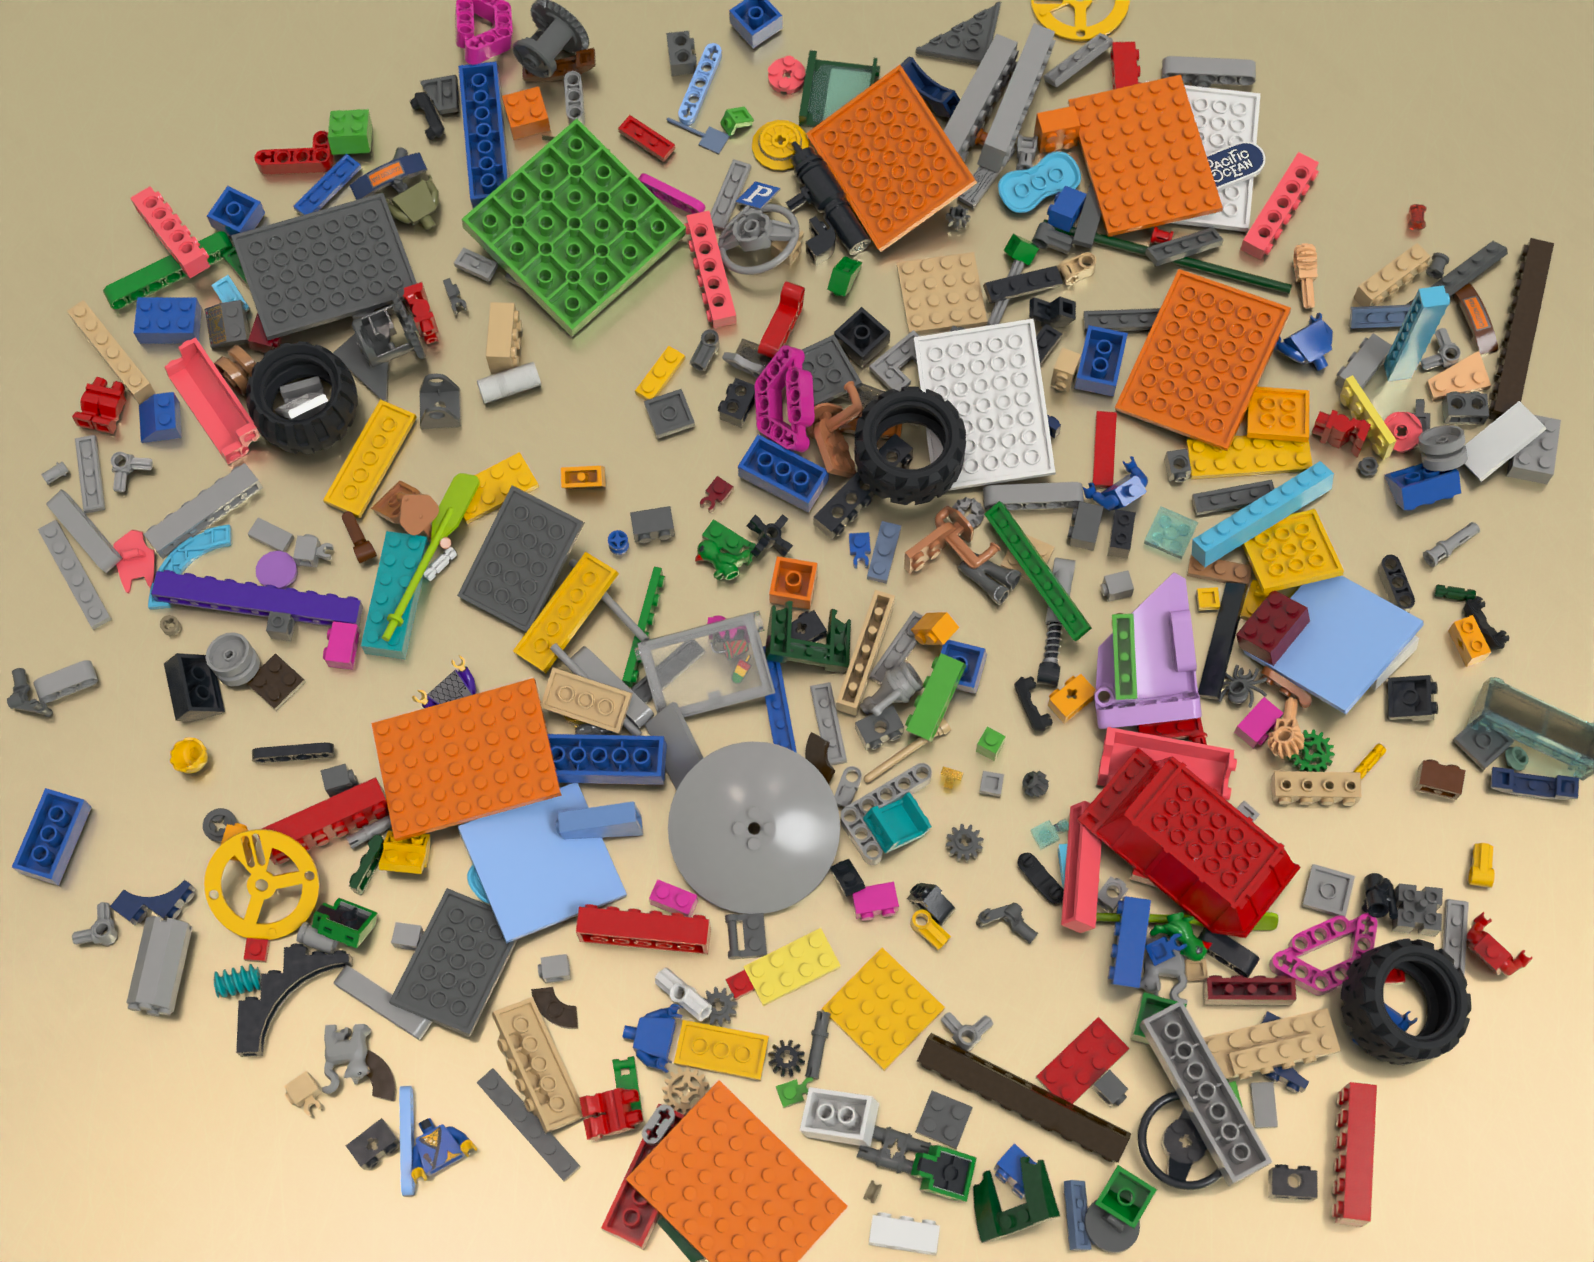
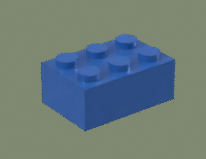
M137 297L134 335L140 344H183L185 341L192 340L195 337L199 342L202 307L197 297Z
M1088 325L1075 389L1114 397L1128 333Z

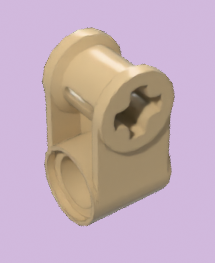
M1085 252L1059 263L1057 268L1065 278V285H1072L1079 280L1093 275L1096 257L1090 252ZM1084 263H1089V264H1091V265H1090V266H1084L1083 264H1084Z

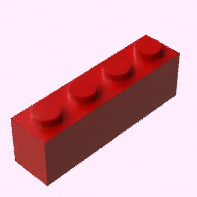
M1112 42L1110 54L1113 90L1140 84L1141 82H1138V77H1140L1141 69L1140 66H1137L1139 49H1136L1135 42Z

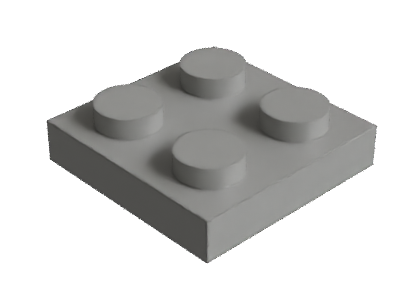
M1312 864L1302 906L1334 916L1340 915L1345 917L1355 876Z

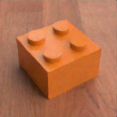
M539 86L502 96L513 140L551 131Z
M1075 106L1037 113L1034 136H1038L1037 146L1039 153H1051L1058 149H1070L1077 146L1081 125Z
M777 556L769 592L770 603L785 605L787 601H793L792 607L810 610L818 573V563Z

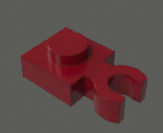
M717 476L705 490L708 496L701 499L700 507L709 503L711 506L708 508V512L712 513L715 510L716 502L722 505L734 490V486Z

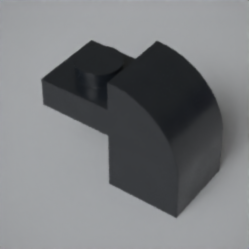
M815 216L809 219V230L814 237L806 241V252L813 263L818 265L829 259L834 253L835 231L833 227L827 230L823 221L820 222Z
M1060 296L1052 302L1033 297L1029 302V318L1040 321L1042 327L1045 324L1052 328L1066 326L1076 320V302Z

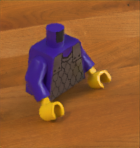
M458 655L461 658V664L455 665L453 660L451 663L455 668H459V671L455 669L428 694L423 690H417L421 693L422 698L418 700L415 696H412L413 701L422 703L423 708H428L476 694L475 679L468 667L464 666L465 659Z

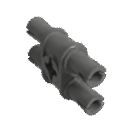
M875 1125L872 1138L882 1141V1144H884L883 1148L878 1150L860 1146L857 1158L874 1162L877 1167L881 1166L896 1171L897 1174L901 1172L911 1174L914 1161L905 1159V1151L908 1152L910 1150L916 1153L928 1154L931 1143L913 1138L911 1133L906 1134L891 1129L892 1127L890 1126L885 1129ZM895 1142H897V1150L900 1152H896L893 1158H891V1150L888 1148H892Z

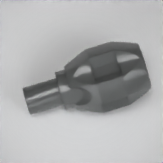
M589 723L575 728L576 735H604L613 733Z

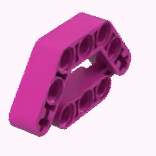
M505 0L456 1V45L464 49V60L467 63L476 65L510 50L513 34L510 3ZM474 13L492 22L493 29L474 36Z
M784 345L755 381L757 429L779 445L786 449L803 453L807 451L810 444L809 438L806 436V427H810L815 418L813 379L809 371L802 369L805 359L804 352L801 349ZM785 386L787 415L791 425L783 421L782 389Z
M1364 913L1350 921L1346 917L1339 915L1299 932L1290 940L1287 949L1275 953L1269 962V968L1278 976L1283 975L1288 976V978H1295L1296 986L1313 995L1322 996L1342 987V982L1348 979L1346 972L1354 960L1361 958L1363 953L1374 948L1378 925L1377 919L1370 916L1369 913ZM1365 921L1369 928L1365 931V934H1362L1365 929V924L1362 923ZM1334 924H1340L1343 927V932L1336 931ZM1314 932L1322 933L1324 940L1316 939ZM1352 933L1349 958L1341 963L1321 971L1297 958ZM1295 941L1303 942L1305 949L1297 948ZM1358 942H1364L1367 950L1360 949ZM1279 959L1283 961L1282 967L1278 965ZM1293 965L1292 969L1287 971L1290 968L1289 966ZM1295 970H1303L1305 978L1298 977ZM1335 971L1342 972L1344 980L1337 979ZM1315 980H1322L1325 988H1318Z

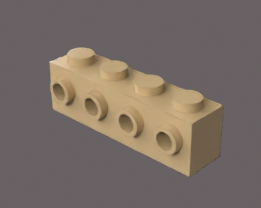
M1416 243L1360 284L1354 298L1362 307L1378 306L1385 297L1394 294L1403 284L1409 283L1416 274L1424 272L1428 267L1427 263L1431 256Z
M1274 771L1271 777L1272 802H1278L1281 805H1288L1291 802H1300L1301 805L1321 802L1322 805L1343 803L1345 806H1352L1358 803L1362 797L1360 772Z

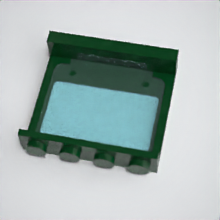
M809 50L799 112V126L814 128L873 85L876 77H880L881 66H877L878 58L873 59V66L817 60V51Z

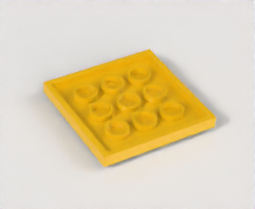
M1316 509L1291 514L1242 544L1263 594L1343 576L1344 569Z
M883 947L821 1008L822 1011L831 1013L830 1019L883 1071L945 1009Z

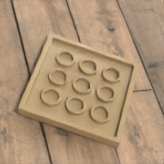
M974 252L897 262V272L908 333L913 330L917 334L951 330L953 325L963 328L987 325Z

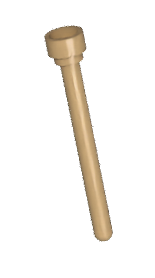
M944 718L935 736L946 735L951 731L949 724ZM919 737L866 774L864 781L870 783L928 741Z

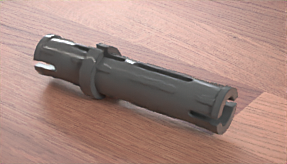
M817 1011L815 1027L811 1031L813 1038L805 1077L819 1079L825 1040L829 1036L827 1029L831 1013Z

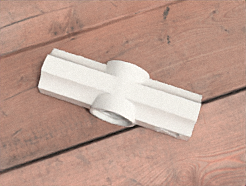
M664 968L657 973L655 984L664 990L672 1001L679 1003L699 1021H703L710 1015L712 1005L700 996L694 987L687 985L668 968Z

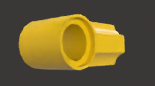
M1475 843L1473 845L1472 866L1468 875L1469 885L1492 888L1495 871L1492 869L1493 846L1490 844Z
M921 909L913 914L910 921L913 931L920 933L937 951L951 938L931 918L928 911ZM923 917L926 920V925H918L915 918Z

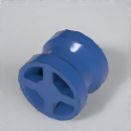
M615 530L609 534L608 544L610 551L615 555L626 553L629 549L627 534L621 530Z

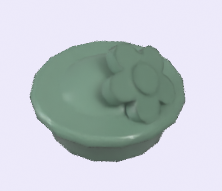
M1517 746L1506 749L1507 765L1518 771L1524 770L1528 764L1526 752Z

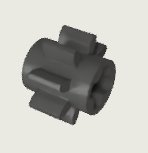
M961 205L954 208L950 207V213H946V219L949 220L948 226H952L956 230L962 227L966 228V222H970L971 217L967 215L968 208L964 209Z
M1041 771L1027 773L1022 781V787L1026 789L1025 793L1031 797L1034 795L1037 797L1044 795L1049 787V781L1045 779L1047 775Z

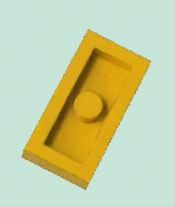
M1252 580L1243 604L1240 618L1248 620L1270 594H1263L1257 580Z

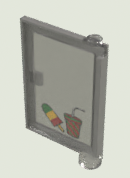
M760 611L638 642L635 654L637 660L642 659L657 714L671 702H676L683 717L774 694L775 689L759 632L765 631Z

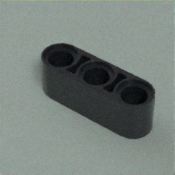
M1392 554L1386 555L1378 566L1379 577L1389 602L1409 613L1415 604V597L1399 558ZM1385 564L1391 565L1393 569L1386 568ZM1392 583H1398L1400 588L1394 587ZM1399 601H1404L1408 607L1402 606Z
M1204 927L1198 936L1200 940L1212 943L1211 947L1207 950L1208 955L1245 978H1249L1260 960L1255 953L1227 935L1212 933Z

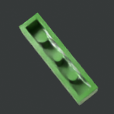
M1112 614L1116 700L1138 699L1134 614Z
M942 653L939 657H935L931 667L933 668L932 674L926 677L923 683V688L925 689L922 696L918 695L914 703L916 709L913 715L910 714L905 723V726H907L906 731L930 742L935 737L966 668L963 662Z

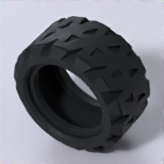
M901 387V391L891 389L880 394L878 400L870 401L862 411V417L858 419L855 429L854 459L857 464V472L863 483L869 484L870 490L880 498H890L891 503L908 505L915 501V505L928 503L935 496L939 498L949 491L962 471L966 449L965 425L963 419L959 416L958 410L949 400L944 401L939 393L926 389L925 393L919 387ZM903 423H915L925 426L934 432L942 444L943 451L928 466L919 469H903L885 460L876 444L881 435L889 428Z
M1410 938L1396 940L1363 953L1361 958L1354 960L1347 970L1348 979L1342 982L1340 998L1345 1002V1006L1341 1007L1345 1024L1352 1028L1350 1035L1361 1048L1368 1049L1367 1053L1377 1060L1389 1062L1392 1065H1407L1436 1058L1451 1051L1459 1043V1039L1465 1035L1470 1022L1467 1016L1472 1009L1471 994L1466 992L1467 980L1461 968L1456 969L1454 966V959L1443 949L1435 950L1433 943L1421 939L1411 941ZM1393 968L1411 975L1421 986L1425 994L1428 1008L1427 1020L1422 1031L1417 1036L1400 1029L1390 1018L1386 1010L1383 990L1386 978Z

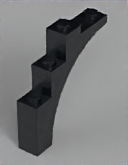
M291 944V947H284L283 973L280 970H269L268 974H261L260 1000H258V997H246L245 1000H238L236 1053L241 1057L263 1056L265 1038L271 1021L289 995L303 983L319 974L344 968L345 965L353 967L352 956L347 951L342 950L334 951V954L315 951L310 955V951L303 944Z

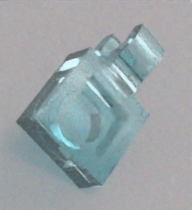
M1063 819L1052 825L1050 820L1031 829L1030 832L1040 850L1059 841L1058 834L1069 830V823L1066 819Z

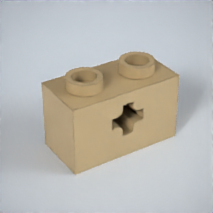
M1065 348L1061 349L1054 366L1051 386H1054L1059 391H1070L1078 372L1081 354Z

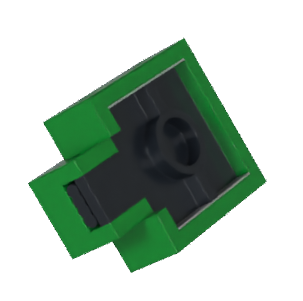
M338 898L334 902V906L323 903L314 913L312 927L318 929V934L344 943L347 946L358 948L375 927L378 912Z
M930 1145L928 1154H915L911 1176L922 1179L920 1190L958 1202H967L977 1157L940 1145Z

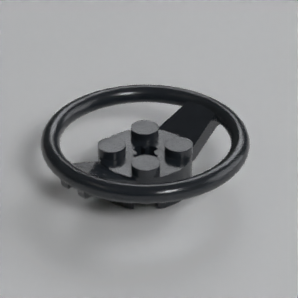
M1176 1091L1167 1093L1156 1099L1141 1118L1138 1129V1147L1141 1157L1149 1171L1161 1182L1171 1187L1182 1190H1197L1208 1187L1223 1177L1219 1168L1203 1179L1186 1181L1192 1164L1204 1156L1207 1146L1185 1107L1179 1119L1173 1121L1162 1135L1161 1146L1168 1157L1167 1174L1158 1168L1150 1156L1147 1146V1130L1152 1117L1162 1106L1172 1101L1180 1100ZM1180 1138H1188L1190 1145H1187L1186 1148L1183 1147V1143L1179 1141Z

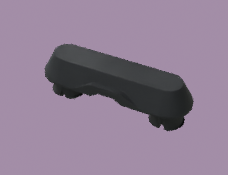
M425 92L415 93V97L410 100V104L414 110L421 108L425 111V117L430 126L428 129H425L427 138L433 140L435 137L440 138L445 128L429 96Z
M1476 596L1473 600L1468 599L1464 606L1467 616H1474L1486 643L1491 649H1503L1505 643L1509 641V635H1506L1507 632L1500 630L1497 633L1488 624L1487 618L1481 610L1485 607V601L1481 602L1483 598Z
M1021 676L1014 684L1016 692L1033 730L1044 732L1045 727L1052 726L1053 724L1052 719H1050L1051 716L1048 713L1041 716L1037 707L1031 701L1029 690L1036 688L1034 678L1032 676L1028 678Z
M1028 852L1021 854L1018 857V866L1025 873L1029 881L1049 902L1054 904L1062 902L1064 889L1047 872L1033 854Z

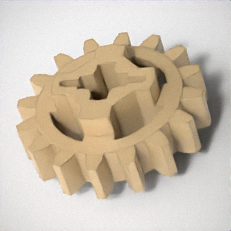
M689 1066L686 1067L685 1072H682L679 1067L678 1074L676 1075L671 1071V1080H664L668 1086L662 1087V1091L667 1093L663 1096V1100H669L667 1105L674 1106V1110L677 1112L682 1110L684 1115L709 1091L705 1090V1088L710 1086L709 1082H703L705 1079L704 1074L698 1076V1069H695L693 1073L690 1072ZM683 1078L678 1085H674L678 1079ZM691 1079H695L700 1087L694 1086ZM685 1087H689V1090L692 1091L688 1092L687 1096H684L682 1092L685 1090ZM672 1095L680 1098L681 1105L674 1101ZM694 1098H698V1100L695 1103L690 1105V1101H692Z

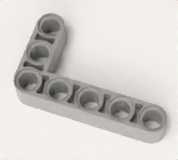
M919 763L842 809L840 823L867 864L876 865L881 861L882 848L863 820L868 811L864 810L862 806L864 804H871L873 807L878 805L881 808L900 800L908 792L912 795L926 787L930 783L932 775L931 767L928 764ZM918 772H925L927 777L921 779L916 774ZM906 782L910 787L908 789H901L898 785ZM883 793H889L892 798L883 800L880 796ZM848 814H852L855 816L856 819L852 822H848L844 819V817ZM864 832L867 837L865 839H858L856 834ZM874 849L878 852V855L870 857L867 852Z

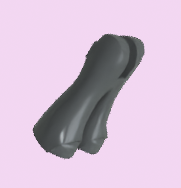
M989 560L976 569L968 567L964 561L958 566L964 575L982 587L998 605H1001L1007 599L1009 590H1014L1022 574L1017 570L996 565ZM987 575H989L990 577H992L993 579H995L996 581H998V582L1001 583L1002 585L996 583L995 581H993L992 579H990Z

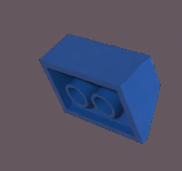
M1421 463L1385 474L1386 482L1395 503L1403 510H1413L1417 506L1430 505L1437 500L1450 499L1454 495L1461 494L1460 476L1457 469L1431 471L1424 468Z

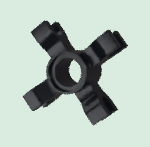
M755 514L746 525L750 530L759 534L758 543L750 553L757 558L764 548L774 547L779 554L785 557L793 545L781 538V528L789 519L782 514L775 524L769 523L765 525Z

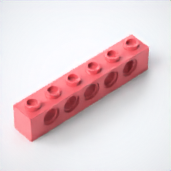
M1300 152L1297 153L1243 239L1240 250L1259 260L1263 258L1264 254L1268 255L1273 248L1271 243L1274 239H1279L1283 231L1281 227L1283 224L1287 225L1292 217L1291 211L1297 210L1301 202L1299 198L1301 195L1305 196L1310 188L1309 182H1314L1318 176L1319 171L1317 167L1319 162Z
M151 186L130 198L137 212L189 278L210 267L207 261L209 255L203 247L199 248L200 244L194 236L190 237L191 233L186 225L181 226L180 218L176 213L172 214L173 210L167 202L163 203L164 199L159 191L154 192Z
M710 211L686 215L687 223H684L686 235L690 234L691 240L688 241L690 252H694L696 257L693 258L695 270L699 269L700 273L697 276L699 287L704 289V293H701L704 305L707 304L709 308L706 311L708 322H712L713 328L737 324L736 313ZM699 233L705 234L703 237L696 236ZM705 250L709 251L708 254H702L701 252ZM707 268L714 269L711 272L705 271ZM712 285L718 286L717 289H711L709 287ZM716 303H722V304H723V305L720 306V307L714 306V304H716Z

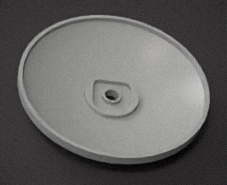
M755 741L742 742L710 753L686 774L674 795L670 807L668 838L674 861L680 873L700 896L718 907L743 914H765L785 909L799 902L821 883L837 853L840 839V817L838 806L829 784L817 768L807 759L777 744ZM757 822L760 825L761 830L758 834L753 835L749 833L748 826L750 823Z

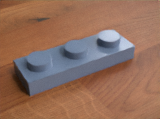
M1411 305L1350 307L1349 326L1351 329L1400 327Z
M881 521L867 574L868 580L887 584L901 525Z
M1064 1181L1070 1250H1091V1241L1086 1234L1084 1224L1085 1214L1088 1209L1085 1181Z

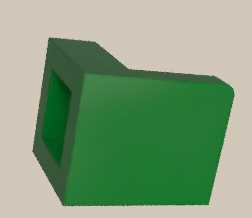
M1013 233L1003 251L1012 258L1030 265L1039 248L1031 241Z

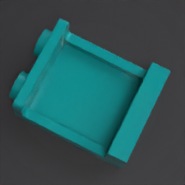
M910 792L906 793L900 800L879 808L878 805L872 807L863 817V820L885 854L923 837L932 827Z

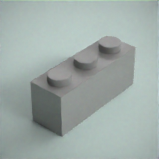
M1374 333L1369 339L1365 337L1359 345V348H1361L1359 352L1356 353L1354 351L1348 359L1349 364L1347 367L1342 366L1336 376L1339 378L1336 385L1343 388L1346 378L1353 375L1363 389L1385 361L1392 345Z

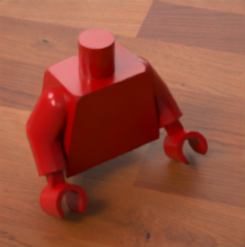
M1485 912L1478 915L1467 933V939L1470 942L1467 947L1497 975L1502 972L1510 976L1521 967H1526L1533 957L1525 956L1524 953L1526 951L1522 950L1513 960L1512 955L1496 939L1483 931L1492 922V919L1487 920L1484 917Z

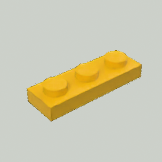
M668 346L636 388L635 394L644 400L657 397L683 363L685 355Z

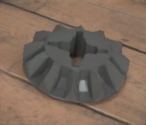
M214 809L204 818L203 831L212 841L222 842L226 829L220 828L217 831L218 828L213 822L221 823L223 821L225 826L227 824L234 826L237 823L235 815L228 809Z

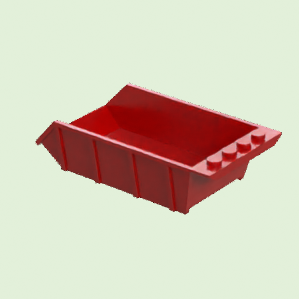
M1137 748L1077 821L1191 916H1194L1209 931L1246 938L1299 871L1300 865L1292 862L1281 842L1275 841L1253 823L1252 818H1247L1219 795L1215 788L1212 789L1186 767L1185 763H1180L1173 756L1154 761L1140 748Z

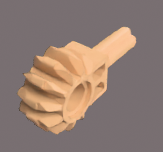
M1304 243L1297 245L1294 249L1293 268L1296 282H1301L1303 308L1311 309L1315 307L1313 281L1318 277L1317 253L1313 244Z
M1289 697L1286 700L1283 718L1277 719L1274 732L1269 733L1268 746L1271 748L1272 753L1275 756L1279 755L1281 759L1285 756L1291 759V755H1299V750L1304 749L1303 743L1305 738L1296 719L1298 700L1293 697Z

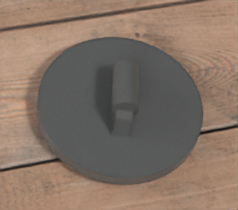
M1095 1200L1087 1209L1084 1218L1085 1231L1090 1241L1097 1248L1108 1253H1120L1130 1248L1139 1236L1140 1221L1135 1229L1095 1205L1097 1201Z

